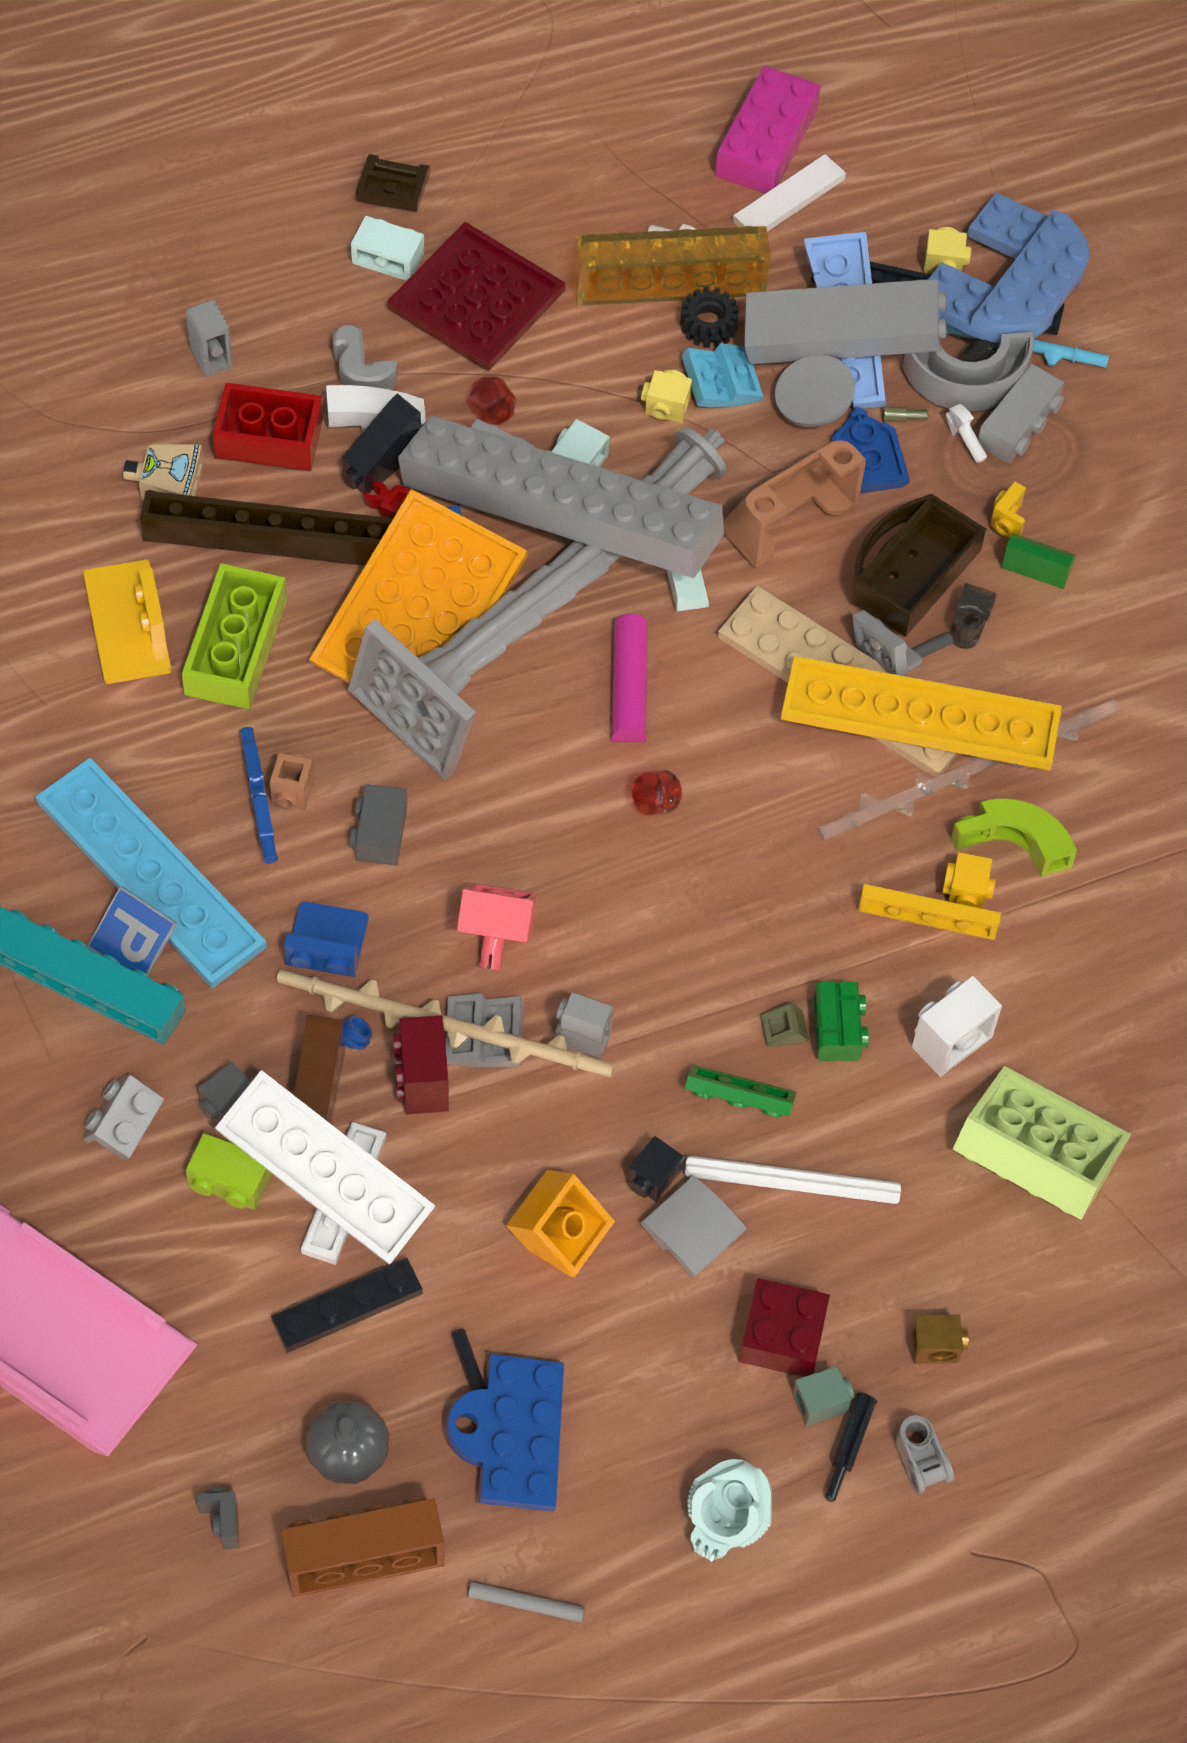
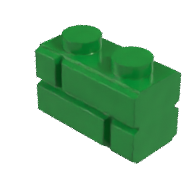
M856 981L816 983L813 1000L817 1060H859L862 1048H868L869 1043L868 1027L861 1026V1016L866 1015L865 994L859 995V987Z

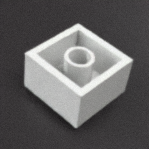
M974 976L964 983L958 981L947 990L942 1000L938 1003L932 1001L920 1011L918 1015L920 1017L919 1022L914 1030L915 1037L912 1048L939 1077H942L993 1037L1002 1005Z

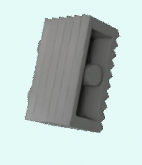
M212 300L206 303H199L186 311L190 338L189 345L204 376L208 377L232 368L230 326L227 325V320L222 315V311L219 310L217 301Z

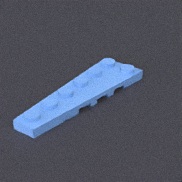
M866 232L804 239L806 255L817 288L872 284ZM880 355L838 358L850 369L854 378L855 394L852 401L853 409L856 406L861 409L885 407L886 400Z

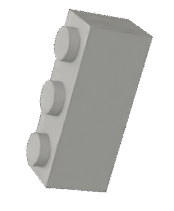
M1031 364L981 426L978 441L982 448L1007 464H1010L1017 454L1022 456L1029 447L1030 438L1033 434L1039 435L1044 429L1048 415L1051 412L1056 414L1062 406L1064 397L1061 394L1065 382Z

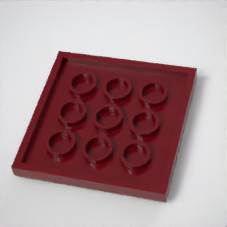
M464 222L388 299V309L490 371L565 292L566 283L469 223Z

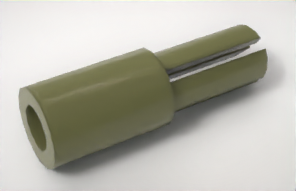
M883 407L882 419L883 421L894 422L927 420L928 410L907 409L906 407Z

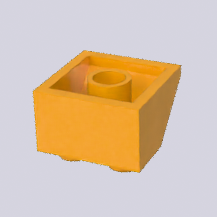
M547 1170L506 1226L527 1250L566 1275L575 1278L615 1220L574 1173Z

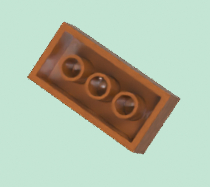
M423 1496L412 1497L405 1500L403 1505L388 1507L386 1504H378L368 1507L364 1513L350 1515L348 1512H339L328 1516L325 1521L311 1523L310 1520H300L291 1523L286 1529H281L293 1598L445 1566L444 1538L435 1498L426 1500V1497Z

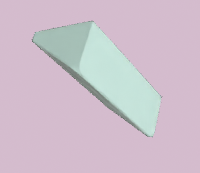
M701 569L695 578L667 570L676 612L709 607Z

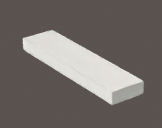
M824 154L733 215V223L755 241L844 181L846 172Z
M352 1122L347 1133V1137L378 1160L387 1138L386 1132ZM317 1209L301 1247V1254L336 1265L348 1233Z

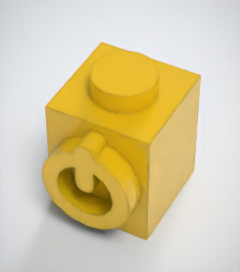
M958 852L956 863L948 862L942 893L949 894L948 902L983 909L985 899L992 900L996 879L989 878L993 859Z

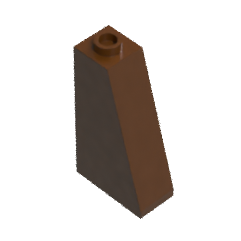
M307 1015L294 1096L331 1124L345 1056L343 1020Z

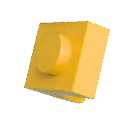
M1014 482L1007 491L1002 490L993 504L994 510L990 526L1003 536L1011 537L1013 533L1022 535L1025 519L1016 513L1022 506L1026 487L1017 482Z

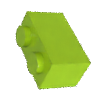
M203 1133L186 1169L188 1185L195 1192L204 1196L213 1194L224 1198L228 1204L236 1208L242 1209L246 1206L256 1210L272 1173L236 1145Z

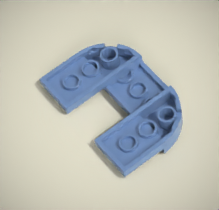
M996 192L969 226L967 236L1015 259L997 285L993 287L941 262L928 280L938 279L940 292L946 291L947 311H941V319H946L947 325L975 338L996 343L1000 342L1001 334L1033 332V337L1035 338L1051 326L1056 312L1073 289L1080 286L1089 259L1088 242L1083 232L1069 215L1053 209L1049 216H1046Z

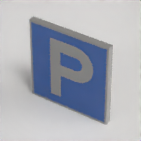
M120 886L87 946L101 956L108 954L118 960L120 965L132 971L133 969H139L149 976L178 923L123 886Z

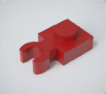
M375 481L373 488L377 495L365 493L363 496L368 507L373 509L380 508L382 516L394 518L409 494L410 489L396 485L391 491L387 489L384 483Z

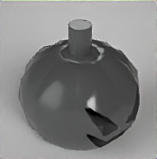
M338 1400L327 1404L310 1420L306 1432L305 1452L310 1463L325 1479L335 1483L357 1484L367 1480L384 1464L389 1452L390 1433L382 1417L370 1405L358 1400Z

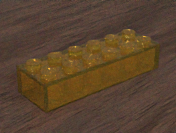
M766 226L716 227L713 229L576 236L574 275L578 306L686 300V296L689 293L693 296V292L696 289L703 293L704 287H709L710 292H714L715 288H720V294L722 295L726 291L730 294L729 298L746 297V293L765 292L770 264Z

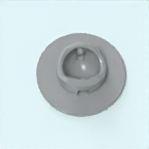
M828 355L807 356L795 361L781 374L775 388V400L781 414L788 421L803 427H818L835 421L849 408L855 394V382L850 369L839 359Z

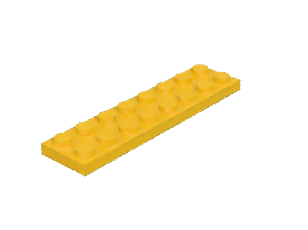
M794 656L781 720L1050 771L1062 706Z

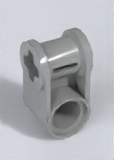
M918 1415L906 1418L898 1430L895 1444L914 1491L920 1494L925 1492V1487L945 1481L949 1483L954 1481L951 1463L942 1449L929 1420ZM907 1431H916L922 1436L923 1442L918 1444L912 1443L907 1439L905 1433Z

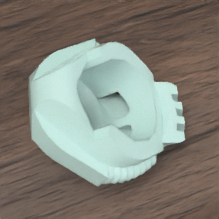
M730 1459L718 1463L694 1479L695 1481L692 1483V1490L689 1491V1499L687 1500L688 1516L695 1525L691 1534L694 1552L712 1562L725 1556L727 1551L733 1547L745 1548L750 1543L753 1544L754 1541H758V1538L765 1534V1531H768V1527L772 1524V1488L769 1478L761 1469L745 1460Z

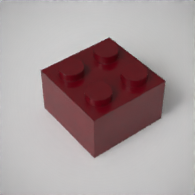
M443 1015L399 1018L400 1032H393L397 1101L405 1102L406 1115L449 1111V1080Z
M757 1278L739 1362L802 1377L812 1375L817 1360L830 1294Z

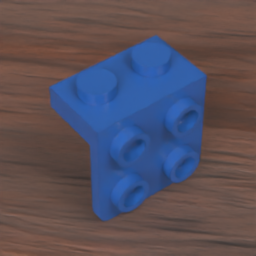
M311 902L301 903L293 934L287 933L284 944L286 965L355 977L368 925L367 913Z

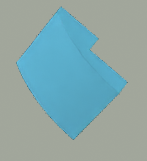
M720 343L715 351L687 348L681 355L688 378L692 379V390L697 406L731 407L751 404L763 399L764 396L754 366L749 364L745 346Z

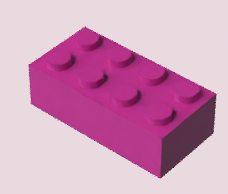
M764 65L717 152L715 176L764 194L778 186L818 110L821 85Z

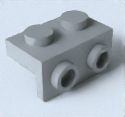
M131 1075L118 1080L113 1079L106 1086L102 1093V1097L105 1100L99 1110L95 1109L86 1119L84 1127L87 1130L82 1136L85 1142L89 1143L95 1140L122 1160L130 1158L164 1101V1098Z

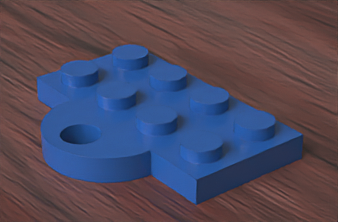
M490 1354L487 1365L486 1389L468 1392L453 1405L446 1421L447 1440L458 1457L469 1464L481 1467L478 1503L550 1512L555 1510L564 1363ZM462 1417L471 1419L476 1427L475 1432L471 1434L460 1432L457 1429L456 1420Z

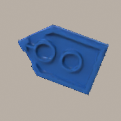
M856 406L849 419L832 436V441L849 442L866 459L860 493L903 488L910 483V478L895 427L886 422H878L867 415L868 412Z

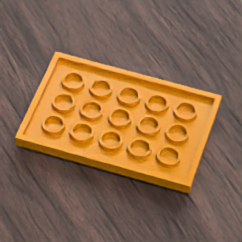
M411 489L309 660L313 665L350 684L365 627L374 619L381 623L417 658L436 647L442 648L472 618L478 619L507 592L526 560L528 552Z

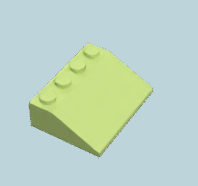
M1004 1066L967 1117L953 1150L964 1155L968 1160L995 1172L999 1177L1028 1190L1030 1194L1059 1207L1063 1212L1082 1220L1131 1134Z

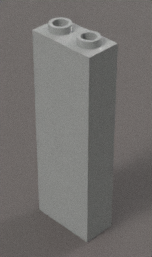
M938 279L746 293L745 350L749 364L792 362L807 356L817 355L850 358L941 351V338H947L946 319H941V311H947L946 291L940 292Z

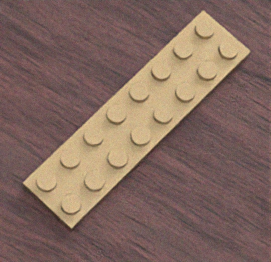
M758 585L718 631V638L787 683L789 682L794 656L889 673L877 661ZM872 737L937 780L959 754Z

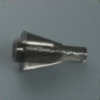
M976 338L957 359L966 362L986 360L997 352V348L993 342Z

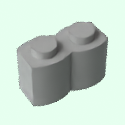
M572 992L569 1000L563 998L556 1016L559 1019L556 1035L565 1037L566 1047L601 1059L611 1036V1021L614 1007Z

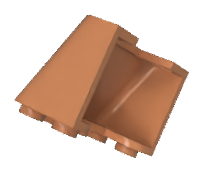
M834 441L752 490L724 519V534L748 561L757 568L773 557L775 552V542L765 531L766 527L811 499L822 510L831 515H841L856 507L859 502L866 459L849 442Z

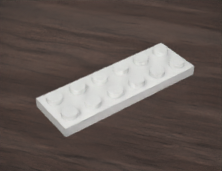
M262 1070L215 1127V1130L388 1265L392 1263L435 1208L433 1203Z

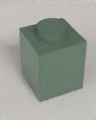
M838 1366L795 1380L793 1395L805 1426L848 1413L851 1399L854 1398V1392L850 1380L847 1376L842 1378Z

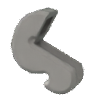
M346 324L335 330L333 334L334 359L339 361V378L342 385L369 386L389 390L396 386L398 379V365L396 361H380L365 364L362 329L355 325Z

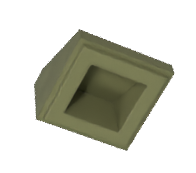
M792 1002L760 1014L766 1043L769 1048L809 1041L804 1013L802 1009Z

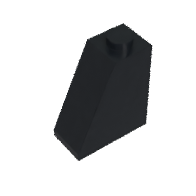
M398 393L392 397L342 457V477L349 487L352 489L357 488L363 494L374 490L373 483L375 481L384 482L400 469L399 455L421 428V412Z

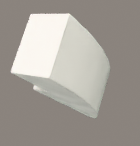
M326 386L329 427L361 426L363 433L397 393L421 412V427L426 422L424 399L394 390L369 386Z

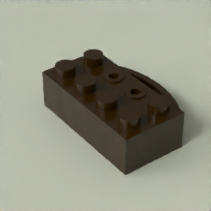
M933 494L901 505L882 518L871 529L861 544L853 574L852 603L906 637L982 549L986 528ZM901 523H906L898 533L884 544L874 560L864 569L862 567L864 560L874 544L892 528ZM909 554H915L916 557H911ZM896 575L898 578L893 579L890 576Z

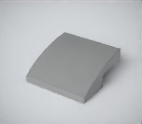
M482 993L448 996V1017L484 1026L495 1015L502 1017L505 1033L523 1038L524 1001L521 996L486 999ZM446 1031L447 1064L494 1068L522 1066V1062L519 1064L512 1063L508 1048L473 1038H468L457 1049L450 1047L448 1032Z
M694 1175L640 1222L663 1251L668 1249L690 1277L699 1274L747 1230L730 1208Z

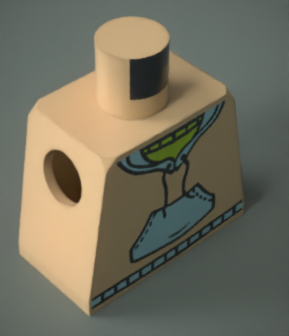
M152 444L147 448L144 462L126 460L123 478L125 480L139 481L140 494L143 501L145 491L196 496L204 466L202 445Z

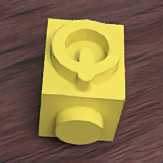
M941 227L937 230L929 229L924 273L933 274L941 262L959 271H962L963 265L969 266L971 247L966 246L967 233H960L951 227Z
M655 370L651 382H645L641 400L646 401L645 415L653 416L660 420L666 419L683 423L691 397L692 379L687 378L683 373L676 370H665L664 372Z

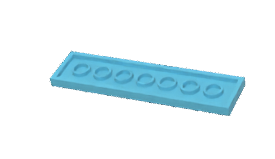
M88 758L35 796L37 804L117 889L123 886L178 923L168 943L211 989L267 948L266 940L91 758Z

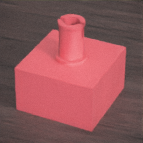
M469 883L463 889L457 931L484 936L479 967L487 969L492 954L491 970H501L505 939L525 943L529 941L534 930L539 898L538 893Z

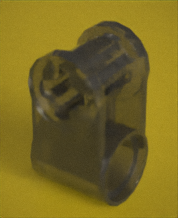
M964 584L950 632L955 646L969 649L977 645L985 623L991 615L997 596L996 592L971 584Z

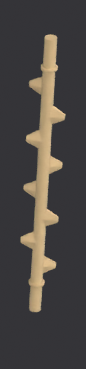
M280 969L277 976L278 983L309 991L311 995L315 993L323 995L327 1012L333 1013L344 1002L382 1012L385 1015L386 1027L393 1028L399 1024V1018L441 1015L438 1000L433 999L420 1009L380 997L377 981L370 980L357 991L319 980L316 976L311 978ZM443 1015L444 1030L448 1032L450 1047L457 1049L468 1038H473L508 1048L512 1063L519 1064L529 1055L571 1066L576 1071L581 1069L612 1078L614 1074L615 1064L582 1055V1052L579 1051L577 1053L567 1051L565 1037L562 1035H558L548 1044H543L505 1033L502 1017L495 1015L484 1026Z

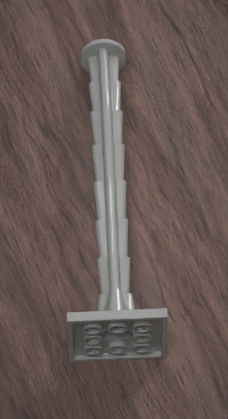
M681 426L674 434L678 445L652 475H646L642 481L688 494L708 476L720 480L726 474L727 467L717 450L725 443V440L717 430L714 431L712 428L702 437L693 429ZM574 540L548 566H541L514 592L510 590L504 594L478 619L472 618L442 648L436 647L419 658L407 649L381 623L374 619L365 627L348 691L446 781L456 771L476 712L458 696L471 680L470 676L505 653L508 645L538 627L542 623L543 618L572 601L577 592L607 573L609 566L621 558L622 555Z

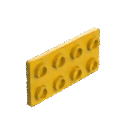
M145 559L84 570L83 575L105 684L171 673L164 623L153 570L150 567L149 560Z

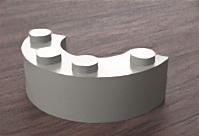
M1033 332L1001 334L997 352L990 358L978 362H966L950 356L942 346L941 351L904 354L903 369L911 385L922 396L939 406L949 409L962 404L969 412L991 409L1000 404L1029 368L1034 346Z

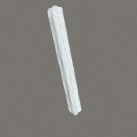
M692 1155L686 1159L685 1175L687 1177L694 1175L696 1178L893 1204L899 1202L901 1195V1184L898 1182Z

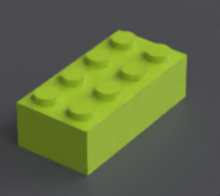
M220 563L182 672L184 694L186 696L248 710L251 709L287 602L285 577Z

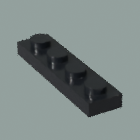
M405 1258L271 1316V1320L286 1353H289L423 1294V1288L408 1258Z

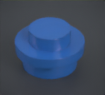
M351 1016L349 1019L343 1020L345 1045L351 1049H365L370 1044V1038L372 1037V1029L369 1024L358 1016Z

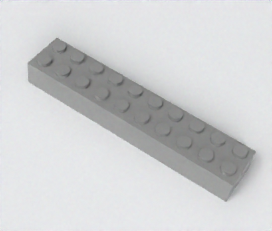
M432 415L429 416L398 457L403 486L691 578H695L724 535L722 505Z

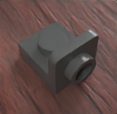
M211 1488L206 1490L205 1494H197L196 1503L199 1513H213L214 1537L221 1536L224 1549L239 1548L238 1503L235 1491L228 1492L225 1488Z

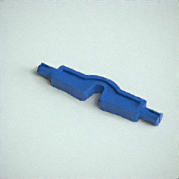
M244 727L240 730L263 861L264 863L272 864L278 860L275 848L267 796L265 795L257 743L255 741L254 729L252 727Z

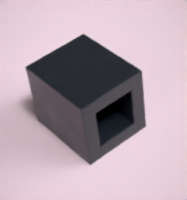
M654 1136L629 1166L627 1182L636 1194L643 1198L648 1196L657 1202L682 1172L684 1156Z

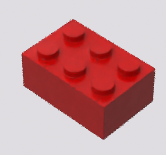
M225 382L213 431L215 458L312 471L323 422L322 395Z

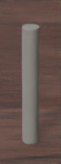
M471 1582L468 1595L470 1598L582 1623L585 1607Z

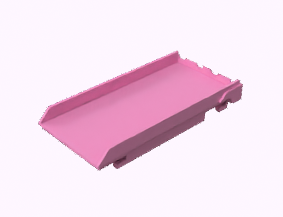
M0 1205V1386L91 1451L108 1457L197 1347V1344L167 1324L164 1318L25 1222L22 1224L9 1215L10 1211Z

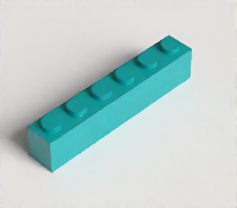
M0 907L1 966L165 1045L186 1012L184 996L177 988L170 984L161 985L151 980L145 972L139 969H133L132 971L120 965L118 960L108 954L101 956L91 951L86 944L77 939L70 941L60 936L54 928L46 924L39 926L29 921L27 916L18 910L12 909L9 911Z

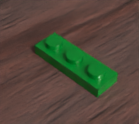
M694 1064L688 1074L685 1089L693 1091V1094L698 1097L725 1099L730 1105L739 1108H746L748 1106L762 1109L763 1113L773 1117H782L783 1115L790 1117L797 1093L789 1089Z

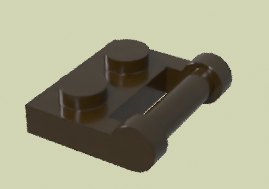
M369 154L356 191V200L417 212L425 185L429 180L430 165L420 164L419 166L379 159L378 155Z

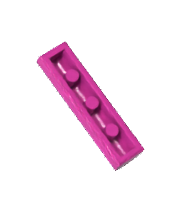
M624 614L617 617L614 621L612 741L646 742L648 622L643 616L637 614Z

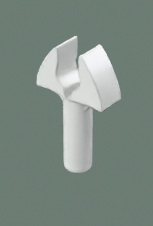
M962 404L949 408L950 411L946 413L952 435L960 433L975 462H983L987 455L970 426L971 421L974 419L973 416Z

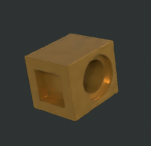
M961 1315L915 1316L912 1326L914 1364L959 1363L963 1350H968L969 1345L967 1327H961Z

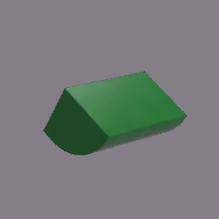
M1013 533L1006 547L1002 569L1064 589L1076 554Z

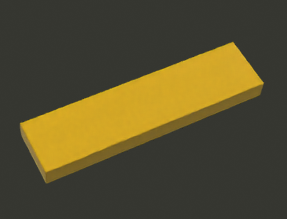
M867 884L863 885L858 911L990 940H995L1001 919V913Z

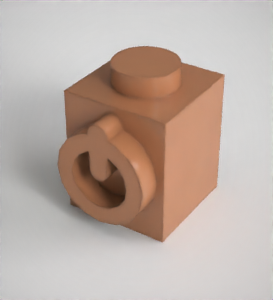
M297 752L278 754L270 779L272 803H276L286 809L299 808L305 810L314 782L313 761L309 757Z

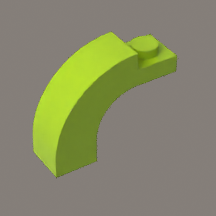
M1015 799L982 801L978 816L968 815L961 818L954 824L951 842L956 851L991 840L1013 842L1030 855L1040 877L1072 868L1077 854L1076 846L1069 833L1054 816L1036 805Z

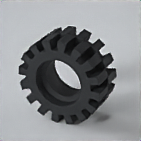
M704 287L703 293L699 289L694 290L693 296L689 293L686 296V301H683L680 322L681 331L683 334L686 333V339L690 341L694 338V345L699 346L700 342H704V348H710V343H714L715 348H717L721 340L724 344H727L730 341V337L733 338L737 330L739 308L736 306L734 297L729 299L730 294L726 291L721 295L720 288H715L714 292H710L709 287ZM703 313H713L721 317V320L705 322L697 316Z

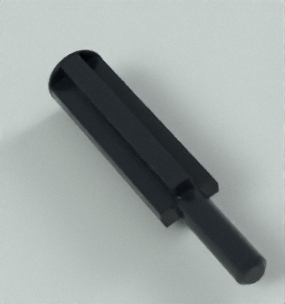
M865 1393L856 1394L854 1405L833 1459L832 1465L835 1467L825 1495V1499L829 1502L836 1501L846 1471L850 1472L853 1468L875 1404L878 1402L871 1395Z

